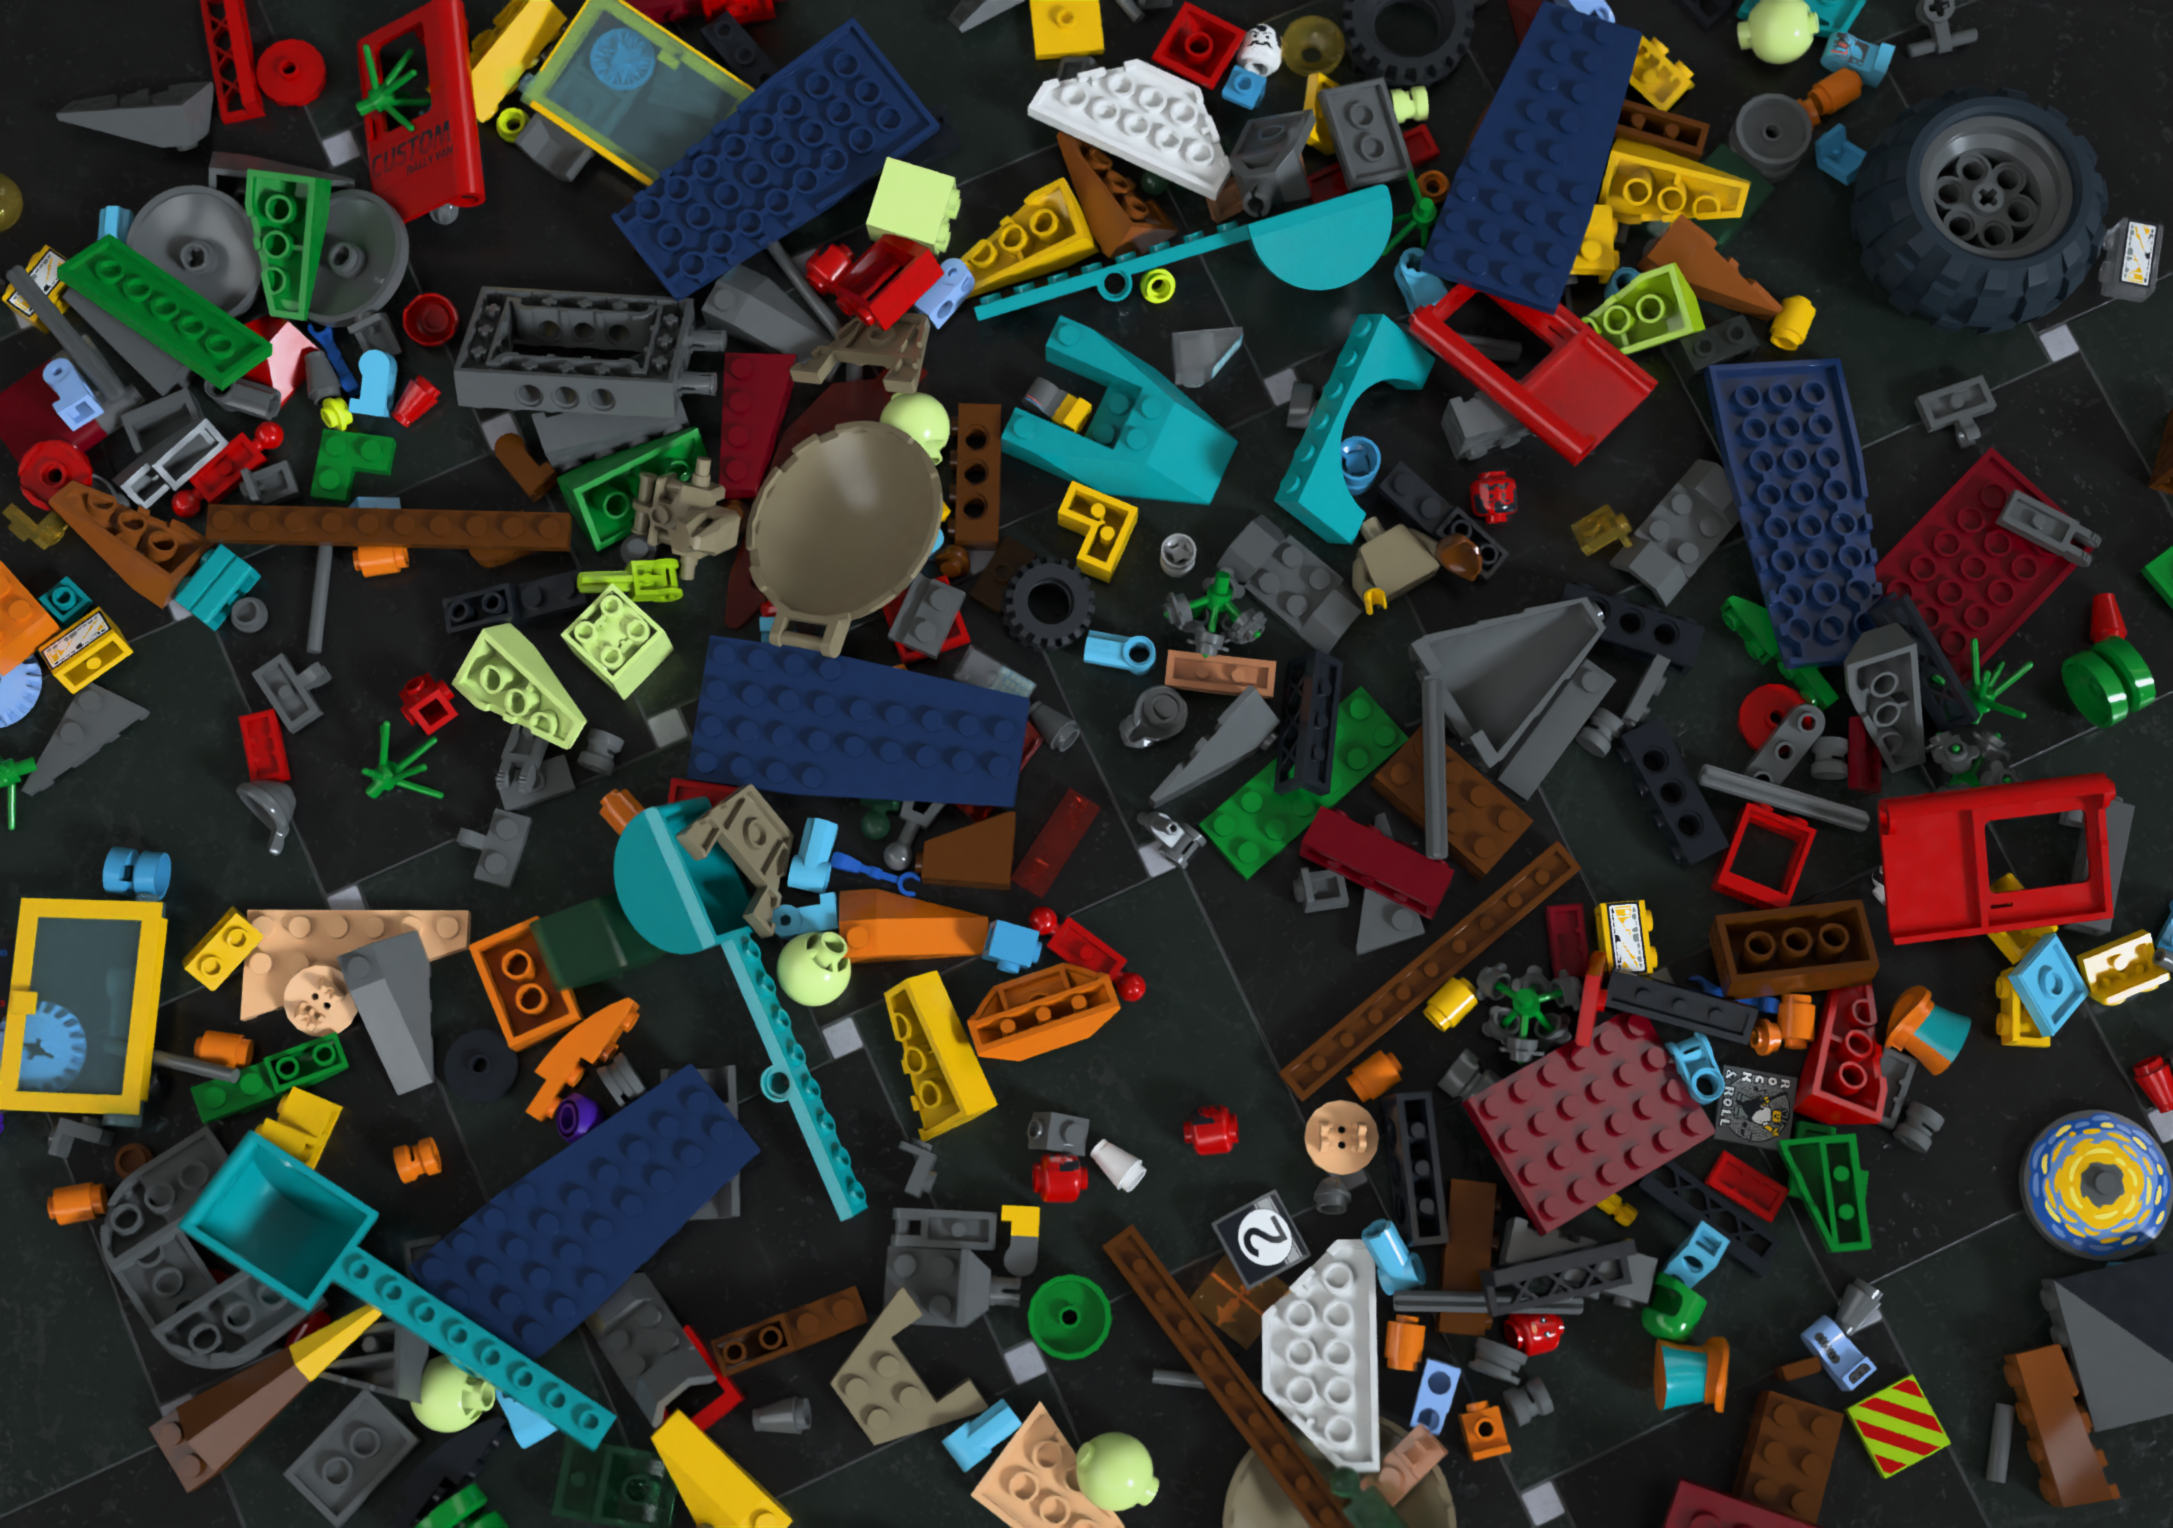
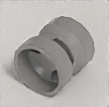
M1176 533L1168 536L1162 543L1160 554L1161 568L1171 577H1183L1192 571L1195 565L1197 549L1191 537Z

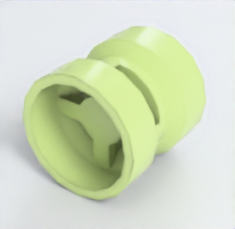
M1424 85L1414 86L1410 91H1403L1400 88L1388 91L1398 123H1404L1406 119L1413 118L1415 121L1428 120V97Z

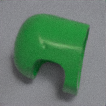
M1656 1272L1652 1282L1655 1286L1656 1294L1650 1307L1643 1308L1641 1314L1642 1325L1649 1334L1657 1339L1677 1344L1685 1343L1694 1333L1707 1301L1677 1279L1667 1274Z

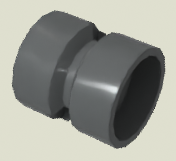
M1294 381L1286 427L1307 429L1309 419L1319 403L1325 386L1320 390H1316L1313 384Z
M1465 1048L1438 1082L1437 1086L1452 1098L1462 1097V1102L1503 1080L1505 1077L1492 1067L1484 1069L1483 1060L1470 1049Z

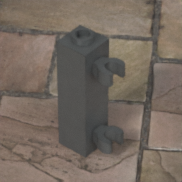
M2115 796V799L2111 800L2110 806L2105 808L2113 915L2135 809L2134 805L2123 803V798ZM2082 810L2060 812L2059 824L2081 828L2071 883L2085 881L2088 877L2084 814ZM2113 918L2063 924L2061 928L2093 937H2100L2110 932Z

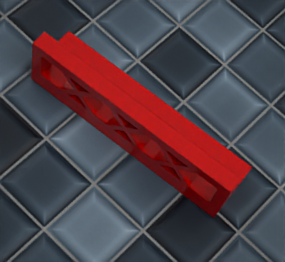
M200 0L222 122L226 125L264 117L265 111L261 89L256 76L257 68L244 0ZM224 3L226 15L222 21L212 16L211 5ZM224 31L229 33L231 47L227 52L217 46V41ZM230 62L235 64L237 78L233 83L223 78L222 72ZM237 92L241 95L242 105L245 109L229 112L228 103Z

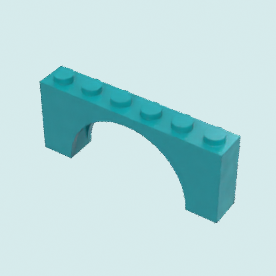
M1359 314L1353 323L1350 335L1337 358L1335 368L1323 389V394L1313 415L1309 419L1308 427L1299 446L1295 450L1292 462L1280 483V488L1274 499L1277 504L1327 543L1352 545L1366 515L1351 496L1341 466L1340 447L1342 431L1352 405L1368 387L1379 381H1385L1396 389L1422 390L1436 360L1386 315Z

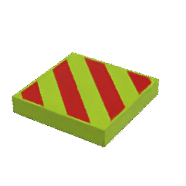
M1908 1374L1844 1409L1882 1479L1898 1473L1951 1444L1913 1374Z

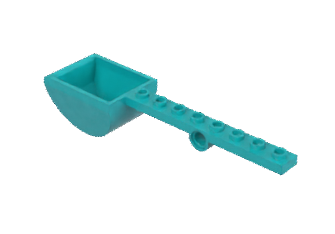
M1379 184L1238 227L1237 220L1216 226L1218 233L1204 237L1203 231L1183 236L1184 244L1170 247L1169 241L1148 247L1150 254L1137 258L1135 251L1115 257L1116 264L1103 268L1102 263L1097 262L1081 267L1082 275L1069 278L1068 273L1064 272L1048 277L1049 285L1035 289L1034 282L1013 288L1015 295L1002 299L1000 292L980 298L981 305L974 307L978 321L1096 285L1102 297L1109 301H1120L1126 298L1132 289V274L1244 240H1248L1250 248L1259 263L1280 281L1308 290L1339 288L1364 275L1383 253L1392 228L1393 211L1391 196L1388 187L1384 184ZM1119 273L1125 279V287L1120 293L1112 294L1106 290L1104 281L1109 274Z
M701 796L650 807L637 814L627 824L616 847L614 881L621 907L636 931L648 942L664 951L675 954H691L718 945L722 946L773 1064L761 1076L760 1085L762 1092L773 1102L789 1101L840 1221L853 1217L868 1208L865 1201L866 1194L863 1186L856 1181L850 1167V1156L847 1150L841 1146L836 1135L835 1121L823 1105L820 1098V1087L817 1081L810 1075L805 1063V1052L796 1042L790 1029V1018L787 1012L780 1006L775 994V983L766 973L760 960V949L756 942L751 939L750 935L756 932L742 916L752 897L739 867L728 853L720 847L717 840L706 858L695 861L675 838L678 832L710 810L712 805L707 797ZM782 1073L789 1079V1088L782 1082Z
M252 1130L246 1133L176 1225L178 1229L308 1314L333 1281L446 1355L447 1359L463 1372L475 1378L480 1377L593 1452L617 1417L360 1249L358 1245L378 1219L379 1213Z

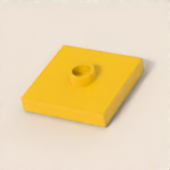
M1030 0L1036 60L1104 54L1099 0Z

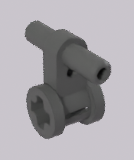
M1920 0L1916 5L1915 15L1922 25L1929 27L1931 39L1908 44V56L1912 58L1935 52L1937 55L1950 52L1955 46L1976 41L1978 39L1977 30L1973 27L1950 33L1947 19L1954 12V0ZM1932 4L1940 6L1941 11L1939 13L1936 11L1930 12L1929 6Z
M1143 811L1137 816L1138 824L1146 827L1162 843L1158 852L1168 862L1182 871L1188 866L1187 860L1197 847L1202 848L1206 843L1204 837L1194 828L1184 822L1178 824L1166 814L1157 811L1151 813Z

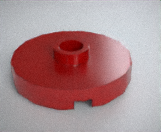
M288 39L279 41L265 50L258 60L256 76L258 85L270 101L283 107H288V105H297L299 107L309 104L321 94L326 86L327 67L323 57L314 46L302 40ZM295 68L293 73L286 74L288 69Z
M48 440L34 444L23 455L18 467V476H20L22 485L20 488L23 495L31 504L46 511H55L48 504L50 498L72 480L88 487L92 486L93 470L88 457L79 447L63 440ZM60 470L62 473V478L59 482L56 483L54 480V474L56 471Z
M1767 684L1758 687L1745 697L1738 710L1737 726L1740 734L1742 733L1750 748L1757 751L1778 725L1771 721L1770 714L1776 713L1782 720L1793 706L1807 702L1796 690L1785 685ZM1810 716L1802 719L1801 726L1803 729L1811 727ZM1783 745L1779 748V756L1790 752L1788 745Z

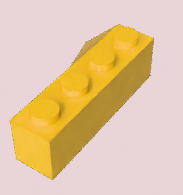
M512 0L493 19L496 27L493 30L488 29L471 42L473 50L470 53L477 122L483 123L496 114L499 108L498 104L503 97L509 95L518 87L520 83L519 78L525 70L532 68L541 58L540 52L547 43L553 42L560 35L561 26L568 18L550 0ZM430 85L425 89V90L428 91L429 93H430Z
M937 970L907 978L884 993L895 1039L902 1042L904 1049L903 1060H901L904 1074L910 1073L915 1095L910 1096L913 1110H919L923 1128L918 1130L921 1141H927L973 1120L998 1105Z

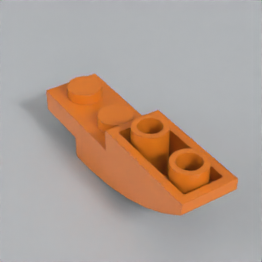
M629 997L594 1013L564 1036L534 1071L546 1079V1081L525 1112L545 1123L548 1117L553 1119L557 1115L559 1105L563 1101L562 1096L568 1087H575L584 1075L585 1068L582 1067L584 1063L588 1061L598 1068L602 1062L605 1064L610 1062L618 1050L619 1045L616 1044V1041L622 1032L628 1033L637 1022L640 1014L636 1011L640 1006Z

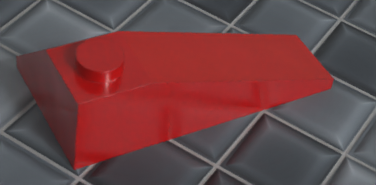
M1872 982L1870 985L1828 989L1816 1026L1815 1041L1811 1042L1799 1079L1793 1111L1825 1124H1879L1882 1121L1888 1088L1886 1077H1882L1880 1058L1883 1057L1882 1047L1877 1045L1874 1024L1878 1020Z

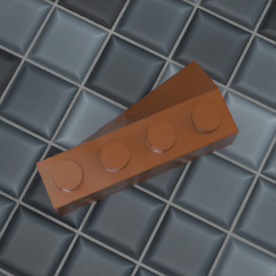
M2045 1344L2004 1355L2006 1364L2003 1366L2004 1375L2009 1386L2014 1387L2018 1402L2015 1403L2016 1414L2021 1424L2026 1425L2030 1440L2027 1441V1448L2033 1462L2038 1463L2042 1476L2039 1479V1487L2044 1499L2049 1501L2053 1507L2065 1508L2121 1498L2117 1485L2112 1484L2108 1486L2102 1471L2103 1467L2108 1465L2102 1449L2097 1450L2089 1439L2088 1434H2090L2092 1423L2088 1413L2085 1412L2081 1405H2076L2073 1397L2078 1395V1389L2060 1344Z

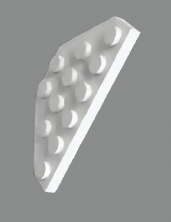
M1139 59L1126 61L1122 67L1106 71L1104 67L1077 73V78L1061 82L1058 81V78L1044 81L1028 106V116L1216 201L1231 174L1228 156L1224 155L1211 115H1208L1203 103L1204 97L1200 87Z
M1337 1239L1326 1250V1253L1312 1267L1310 1266L1289 1287V1290L1262 1315L1263 1394L1341 1472H1380L1375 1261L1362 1239Z

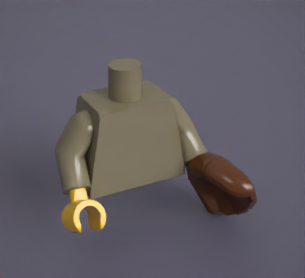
M1374 516L1364 521L1359 529L1367 543L1358 548L1356 559L1352 564V587L1365 603L1366 613L1371 615L1373 614V605H1376L1378 609L1383 606L1385 610L1389 602L1434 577L1440 566L1438 562L1447 570L1466 580H1475L1482 570L1481 551L1477 544L1461 533L1447 535L1438 541L1416 529H1407L1403 524H1398L1385 531L1377 517Z

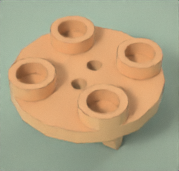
M316 962L311 966L301 969L292 976L284 991L283 1005L288 1019L298 1030L310 1036L323 1037L334 1032L338 1034L352 1023L358 1012L348 990L342 970L325 962ZM313 993H317L319 998H314ZM328 1002L331 1007L328 1008L324 1004Z
M1338 1100L1328 1102L1314 1111L1306 1124L1304 1141L1307 1153L1315 1166L1327 1173L1347 1175L1358 1172L1370 1163L1377 1152L1379 1135L1376 1122L1366 1109L1354 1102ZM1343 1127L1345 1132L1339 1133L1338 1128ZM1343 1142L1345 1147L1339 1148L1338 1143Z

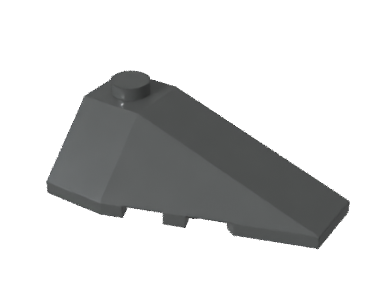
M1584 658L1570 679H1564L1539 716L1534 717L1504 757L1497 782L1527 802L1615 683L1616 679L1587 658Z
M1251 684L1218 718L1219 722L1214 728L1216 731L1212 737L1209 734L1205 737L1203 736L1189 754L1191 759L1187 763L1184 760L1180 762L1149 797V805L1153 809L1251 758L1260 749L1266 752L1277 741L1279 735L1276 732L1278 731L1280 721Z

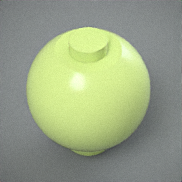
M1761 0L1753 7L1747 21L1738 22V38L1741 49L1752 48L1759 59L1771 64H1786L1800 58L1811 46L1814 33H1819L1817 12H1811L1808 4L1803 0Z
M895 393L891 397V401L883 409L879 422L899 428L909 434L925 449L935 466L938 465L943 459L940 451L945 447L950 434V422L945 408L938 400L926 393Z
M808 932L790 940L782 949L777 962L778 981L786 995L795 1002L806 1006H821L837 999L846 989L851 976L850 959H842L848 950L845 940L834 932Z
M440 1355L429 1360L423 1372L420 1388L422 1404L411 1401L410 1404L415 1416L426 1427L438 1432H456L474 1423L482 1411H488L492 1408L496 1390L495 1387L480 1377H472L457 1368L447 1359L446 1355Z
M1121 1432L1104 1433L1095 1437L1090 1442L1084 1443L1076 1455L1078 1485L1083 1495L1095 1506L1108 1511H1122L1133 1507L1137 1503L1146 1506L1155 1497L1159 1487V1480L1153 1476V1464L1147 1449L1136 1438Z

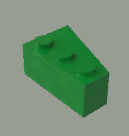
M1856 1133L1787 1139L1775 1142L1827 1253L1871 1249Z

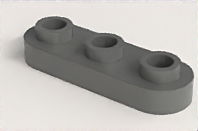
M1800 703L1793 706L1745 765L1741 775L1756 779L1758 775L1765 774L1767 777L1766 782L1780 786L1823 732L1825 717L1822 711L1809 703ZM1810 716L1813 721L1811 727L1803 729L1801 726L1802 719ZM1783 745H1788L1790 749L1788 756L1780 758L1778 755L1779 748Z

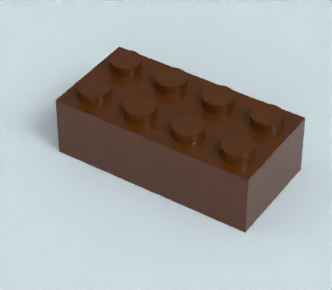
M1421 725L1375 775L1370 786L1425 833L1423 727ZM1445 743L1448 854L1480 882L1534 820Z
M1862 899L1715 915L1708 934L1722 995L1724 998L1731 1000L1870 985L1880 966Z
M1759 1391L1732 1495L1817 1523L1844 1414L1773 1391Z

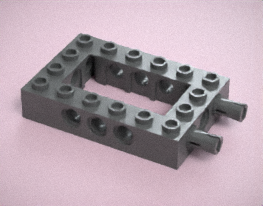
M482 286L453 370L458 406L479 409L501 408L514 411L536 410L550 413L571 412L585 415L606 414L621 417L641 416L657 419L675 418L680 397L683 394L716 395V372L687 371L693 351L725 353L727 332L726 330L696 329L693 298H684L676 302L672 297ZM515 344L562 346L565 348H597L600 350H632L644 352L645 362L643 368H639V364L636 361L626 358L605 360L591 359V356H584L583 358L555 357V354L535 356L519 355V352L512 351Z

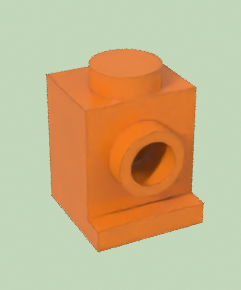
M1488 1400L1465 1405L1467 1412L1458 1414L1469 1460L1476 1461L1511 1452L1499 1406L1489 1407ZM1482 1422H1488L1491 1425L1492 1430L1487 1437L1481 1436L1478 1431L1479 1425Z

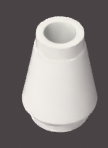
M1102 1139L1090 1154L1118 1190L1123 1188L1127 1193L1138 1185L1147 1171L1141 1165L1142 1160L1109 1143L1105 1139Z

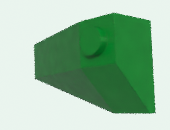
M247 169L245 208L247 217H250L255 236L252 239L254 248L259 253L262 266L261 279L270 316L307 321L329 217L332 183L330 179Z
M694 426L588 462L556 479L569 511L594 550L598 552L632 533L631 529L634 527L636 513L632 504L633 499L638 497L640 472L654 473L657 475V478L669 472L677 473L678 480L686 481L695 472L697 457H708L699 430ZM655 480V483H654L653 497H654V492H655L656 480Z

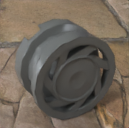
M620 1052L613 1057L614 1062L609 1064L608 1067L600 1066L596 1071L620 1107L624 1109L649 1091L646 1090L647 1086L639 1074L636 1073L632 1064Z
M1477 1337L1474 1346L1477 1349L1475 1361H1469L1468 1367L1496 1379L1518 1385L1520 1379L1515 1377L1514 1372L1518 1373L1520 1366L1525 1365L1528 1355L1497 1342Z

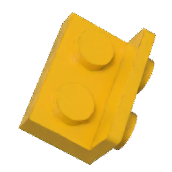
M1642 35L1629 83L1657 109L1667 112L1688 89H1693L1695 84L1689 79L1694 73L1680 60L1673 65L1665 57L1669 50L1658 39L1653 37L1649 42Z
M232 906L181 962L186 971L208 989L215 991L263 939V934L251 925L241 912Z

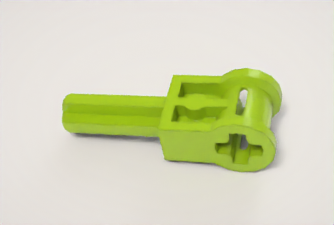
M673 558L630 561L625 567V571L580 572L577 575V588L580 593H603L613 583L622 592H628L629 599L633 602H670L683 597L682 589L678 588L676 575L679 563L677 559Z

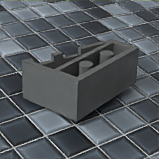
M394 1321L372 1324L317 1377L422 1404L420 1395L421 1379L428 1364L429 1344Z

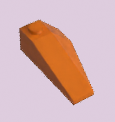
M880 889L840 891L839 935L845 940L848 947L847 953L842 959L849 958L851 964L982 955L989 930L988 917Z

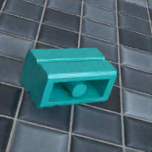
M219 544L216 549L208 550L200 560L201 567L192 577L188 576L180 582L176 589L177 595L174 598L178 604L213 631L218 629L231 613L234 604L244 598L261 577L254 568L222 544Z

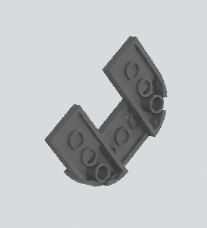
M206 1125L135 1170L118 1186L107 1204L109 1209L104 1225H101V1246L108 1266L161 1346L184 1363L201 1368L224 1369L236 1367L264 1354L262 1352L263 1348L327 1307L328 1303L322 1295L308 1314L242 1270L218 1285L184 1232L176 1227L229 1157L209 1126Z

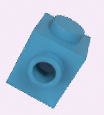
M997 919L990 923L981 959L998 963L997 969L1018 974L1019 969L1025 970L1030 968L1032 963H1037L1042 948V942L1037 941L1040 931Z

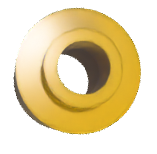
M1793 295L1791 298H1784L1780 305L1783 309L1776 315L1770 329L1772 334L1771 342L1784 350H1796L1798 345L1804 342L1816 313L1815 308L1811 305V301L1799 295Z
M1451 977L1427 1001L1428 1006L1423 1010V1013L1434 1026L1445 1032L1449 1027L1454 1028L1478 1004L1475 998L1477 990L1465 978L1462 977L1460 980Z

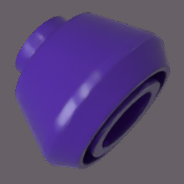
M572 1093L567 1096L559 1105L556 1116L558 1132L569 1144L574 1143L605 1122V1114L599 1103L580 1093Z

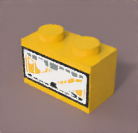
M45 245L40 252L35 253L31 257L25 270L63 315L70 306L63 298V295L70 286L57 278V267L68 261V259L48 245ZM10 283L5 295L1 299L13 312L47 334L50 331Z
M100 607L94 609L38 649L52 674L72 694L78 692L133 653L118 626Z
M1644 900L1599 904L1594 909L1599 951L1607 953L1603 982L1608 980L1611 967L1649 977L1653 974V968L1657 967V952L1655 946H1650L1648 932H1651L1653 929V919L1650 909L1645 910Z

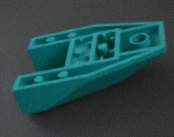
M1060 315L1045 345L1046 361L1108 388L1084 437L1015 407L1001 436L1002 452L1065 480L1075 481L1106 495L1210 505L1235 452L1238 441L1157 369L1095 330Z

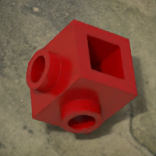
M428 672L421 677L418 676L406 683L404 689L398 692L405 704L400 708L401 712L412 726L419 723L428 736L459 715L450 702V699L455 697L443 679L435 682Z

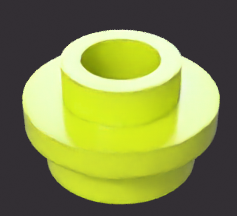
M517 108L504 110L496 122V128L500 137L507 142L514 143L515 139L530 121V118L526 112ZM512 124H520V127L518 129L509 130V127Z
M1153 268L1142 277L1140 290L1148 301L1161 303L1172 296L1175 290V280L1168 270ZM1162 280V284L1158 289H1152L1154 281Z
M329 397L323 400V408L320 410L324 423L329 428H334L338 431L346 430L347 425L353 421L346 402L341 397L335 399Z

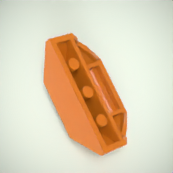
M1061 963L993 986L979 1005L975 1014L969 1018L967 1024L978 1057L1022 1061L1090 1038L1121 1008L1109 974L1096 973L1087 968Z

